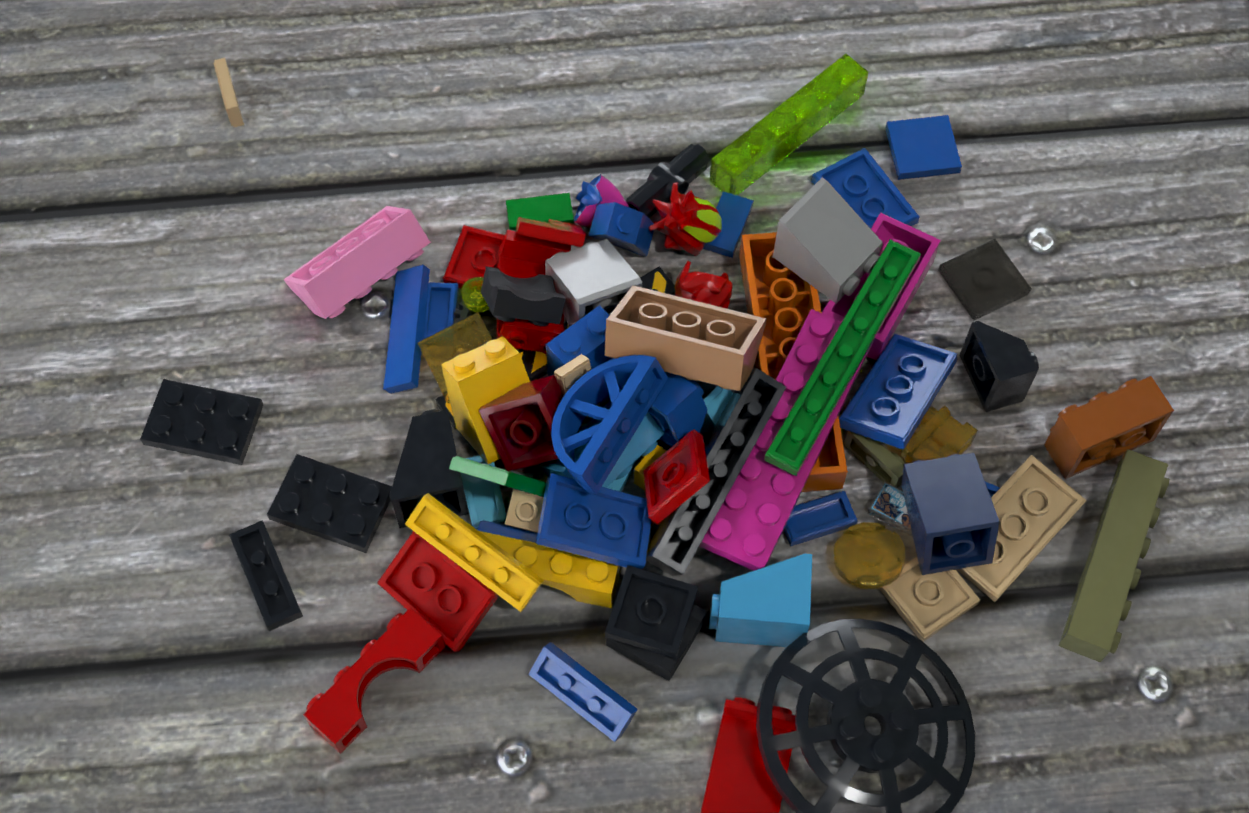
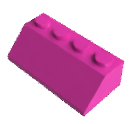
M883 213L879 214L871 228L882 241L879 256H881L890 239L921 253V256L867 354V357L876 361L893 336L933 264L941 241ZM866 272L860 278L859 286L850 296L845 294L837 303L830 299L822 314L843 321L870 274Z

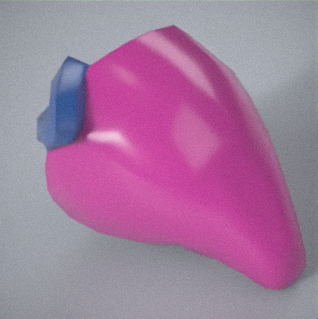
M600 174L590 183L583 181L581 185L582 191L576 196L580 204L576 211L574 222L581 226L591 227L597 204L616 202L627 207L629 206L618 188Z

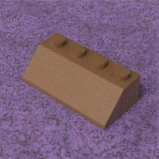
M633 285L606 319L605 356L611 358L630 355L656 357L665 372L680 375L693 381L698 380L714 384L723 389L741 391L752 372L766 326V318Z

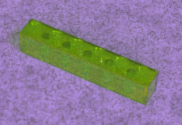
M844 54L711 159L710 182L721 192L724 191L734 195L742 193L864 95L869 72L849 55Z

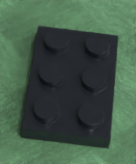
M163 379L140 440L146 446L243 465L264 404L260 398Z
M296 454L267 516L269 520L367 553L391 501L390 492L392 486Z

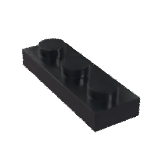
M263 520L229 534L267 629L272 631L303 617Z

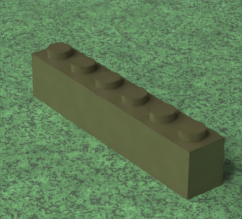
M1129 449L1126 450L1119 461L1058 646L1100 663L1109 652L1113 654L1116 652L1122 633L1117 632V627L1120 620L1124 622L1127 618L1132 601L1127 600L1129 589H1135L1141 575V570L1136 568L1139 558L1144 559L1151 543V539L1146 537L1149 527L1154 528L1160 514V508L1155 507L1158 497H1164L1170 479L1165 477L1168 467L1167 463Z

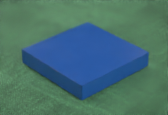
M948 115L888 121L886 123L885 129L898 180L961 172L962 164Z

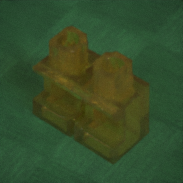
M945 405L939 411L930 406L918 425L921 429L917 433L914 432L904 450L897 449L902 452L900 457L905 464L913 463L917 460L944 458L953 454L962 455L972 445L978 430L968 422L962 425L951 416L950 410Z

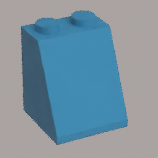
M802 554L722 581L720 593L712 594L709 629H716L715 641L787 647L803 633H807L810 626L812 554Z

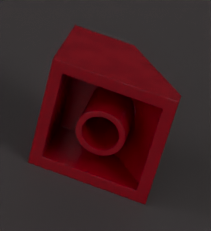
M555 375L523 383L479 409L507 471L559 459L552 444L551 429L555 412L564 396Z

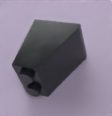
M436 409L427 410L421 415L412 417L390 492L399 528L408 527L405 525L406 521L422 497L427 493L458 516L469 514L461 472L449 469L452 458L457 456L448 409L442 411Z

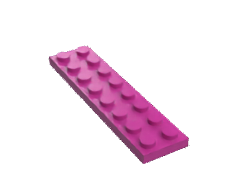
M813 309L810 310L776 378L778 382L786 386V389L699 547L753 571L767 566L871 348L870 346L797 476L765 461L766 452L842 321Z

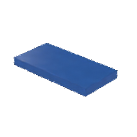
M894 334L840 416V428L904 450L955 366L957 353Z

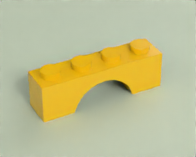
M479 531L544 580L543 585L559 589L578 602L612 609L619 580L618 565L538 545L535 542Z

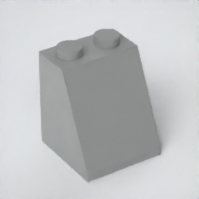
M822 177L779 220L773 258L837 303L845 294L850 296L857 289L861 281L860 278L866 272L868 274L871 273L880 258L882 241L832 185Z
M608 239L588 242L581 248L566 253L559 252L545 261V275L552 276L556 293L563 294L566 298L563 315L569 326H572L599 305L610 315L633 285L642 287L640 277Z

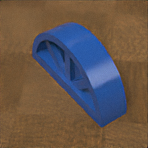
M647 355L623 356L596 366L571 386L557 407L551 429L554 451L574 480L583 489L597 495L668 380V376L656 357ZM610 395L612 403L610 409L596 406L601 400ZM586 416L602 421L600 424L577 433ZM588 443L576 462L574 449Z

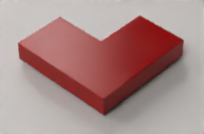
M518 217L516 226L519 235L578 247L584 245L586 236L581 225L549 219L548 223Z

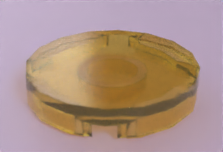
M863 522L850 526L843 532V536L839 540L837 539L834 545V565L838 574L847 583L861 589H878L890 585L901 575L905 566V545L900 535L894 530L891 532L885 529V525Z

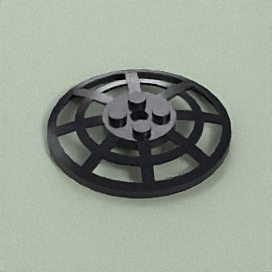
M840 619L821 624L807 633H803L782 651L771 665L762 684L757 703L756 718L759 750L766 771L774 786L796 813H830L840 797L863 806L885 807L886 813H902L901 804L920 795L934 780L950 794L947 801L935 813H951L962 798L972 774L975 758V730L969 704L953 672L940 656L923 641L903 629L884 622L867 619ZM852 628L878 630L908 643L909 646L903 658L880 649L860 648ZM837 631L845 651L826 658L811 673L790 662L811 641L827 633ZM922 654L932 662L945 678L958 705L942 706L941 700L932 684L916 668ZM864 659L879 660L897 667L890 683L871 679ZM849 661L855 682L840 691L822 680V678L834 667ZM781 676H784L802 686L796 705V731L774 736L772 728L773 700ZM910 677L924 691L932 706L931 708L914 710L909 699L903 694ZM815 693L831 703L827 714V725L809 728V706L811 697ZM867 716L874 717L880 723L881 732L879 735H872L866 730L864 721ZM963 720L966 756L963 771L958 781L943 767L948 748L947 722ZM936 723L937 745L934 757H931L916 745L919 725ZM830 740L834 750L843 760L835 775L821 761L814 748V743ZM800 747L811 770L827 786L815 806L807 801L791 782L781 764L778 751ZM909 758L923 769L925 773L912 786L898 791L894 768ZM857 770L867 773H879L883 794L866 793L854 789L848 784Z

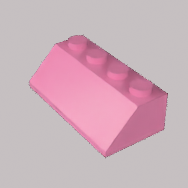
M386 206L290 274L284 281L315 315L325 319L327 317L334 318L346 309L345 304L352 299H360L372 290L371 286L378 280H386L396 274L398 271L397 267L406 260L412 261L422 255L424 252L422 248L431 242L410 209Z

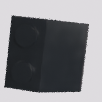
M980 321L972 322L959 356L985 412L1023 402L1039 369L1036 355L1029 351L1024 340Z

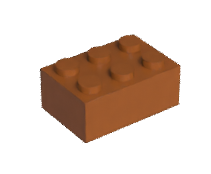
M1152 376L1140 381L1134 378L1122 384L1117 391L1110 394L1104 391L1093 396L1087 404L1080 407L1073 404L1063 409L1058 414L1059 418L1055 425L1050 429L1051 433L1044 446L1063 477L1067 479L1124 454L1127 449L1134 450L1154 441L1174 409Z

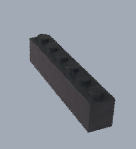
M755 368L752 370L741 391H734L704 445L710 482L662 520L648 545L646 561L671 576L684 575L786 389L785 385Z

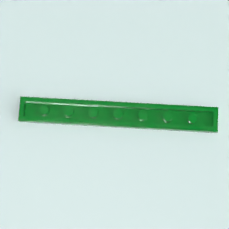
M891 239L889 240L766 452L765 461L797 476L917 265L921 253Z

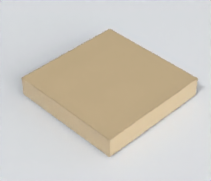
M917 556L879 581L877 585L918 639L923 642L980 602L979 597L956 570L922 575Z

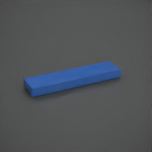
M424 264L397 271L383 387L390 394L418 387L430 269Z

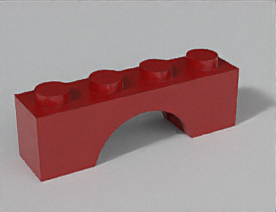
M411 607L404 614L399 613L395 615L388 623L387 631L378 640L373 639L368 642L360 653L361 657L351 667L346 666L341 669L333 680L334 684L324 694L319 693L313 697L306 707L307 711L303 715L308 724L340 754L367 728L362 713V701L365 691L371 682L379 675L394 669H408L420 673L445 648L442 635Z

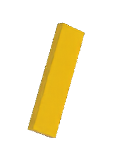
M429 493L422 497L405 523L406 526L520 612L526 608L544 582L542 578Z

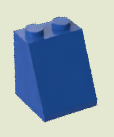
M600 305L546 344L548 377L555 375V370L581 354L589 358L592 369L611 359V357L605 356L606 319L609 317V314ZM610 395L600 401L601 407L611 400Z

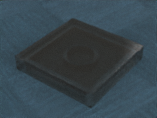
M996 239L940 264L938 269L974 321L1029 295L1032 289Z

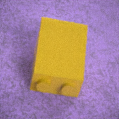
M503 336L490 340L478 348L460 354L441 364L456 428L487 464L501 457L481 417L479 409L523 383L530 382L520 353Z

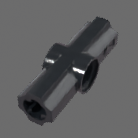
M690 144L668 164L666 162L659 163L649 174L647 182L626 199L629 208L640 211L648 218H651L658 212L652 201L659 200L670 203L673 183H678V192L685 194L689 184L711 165V159L707 155L706 150L699 144Z

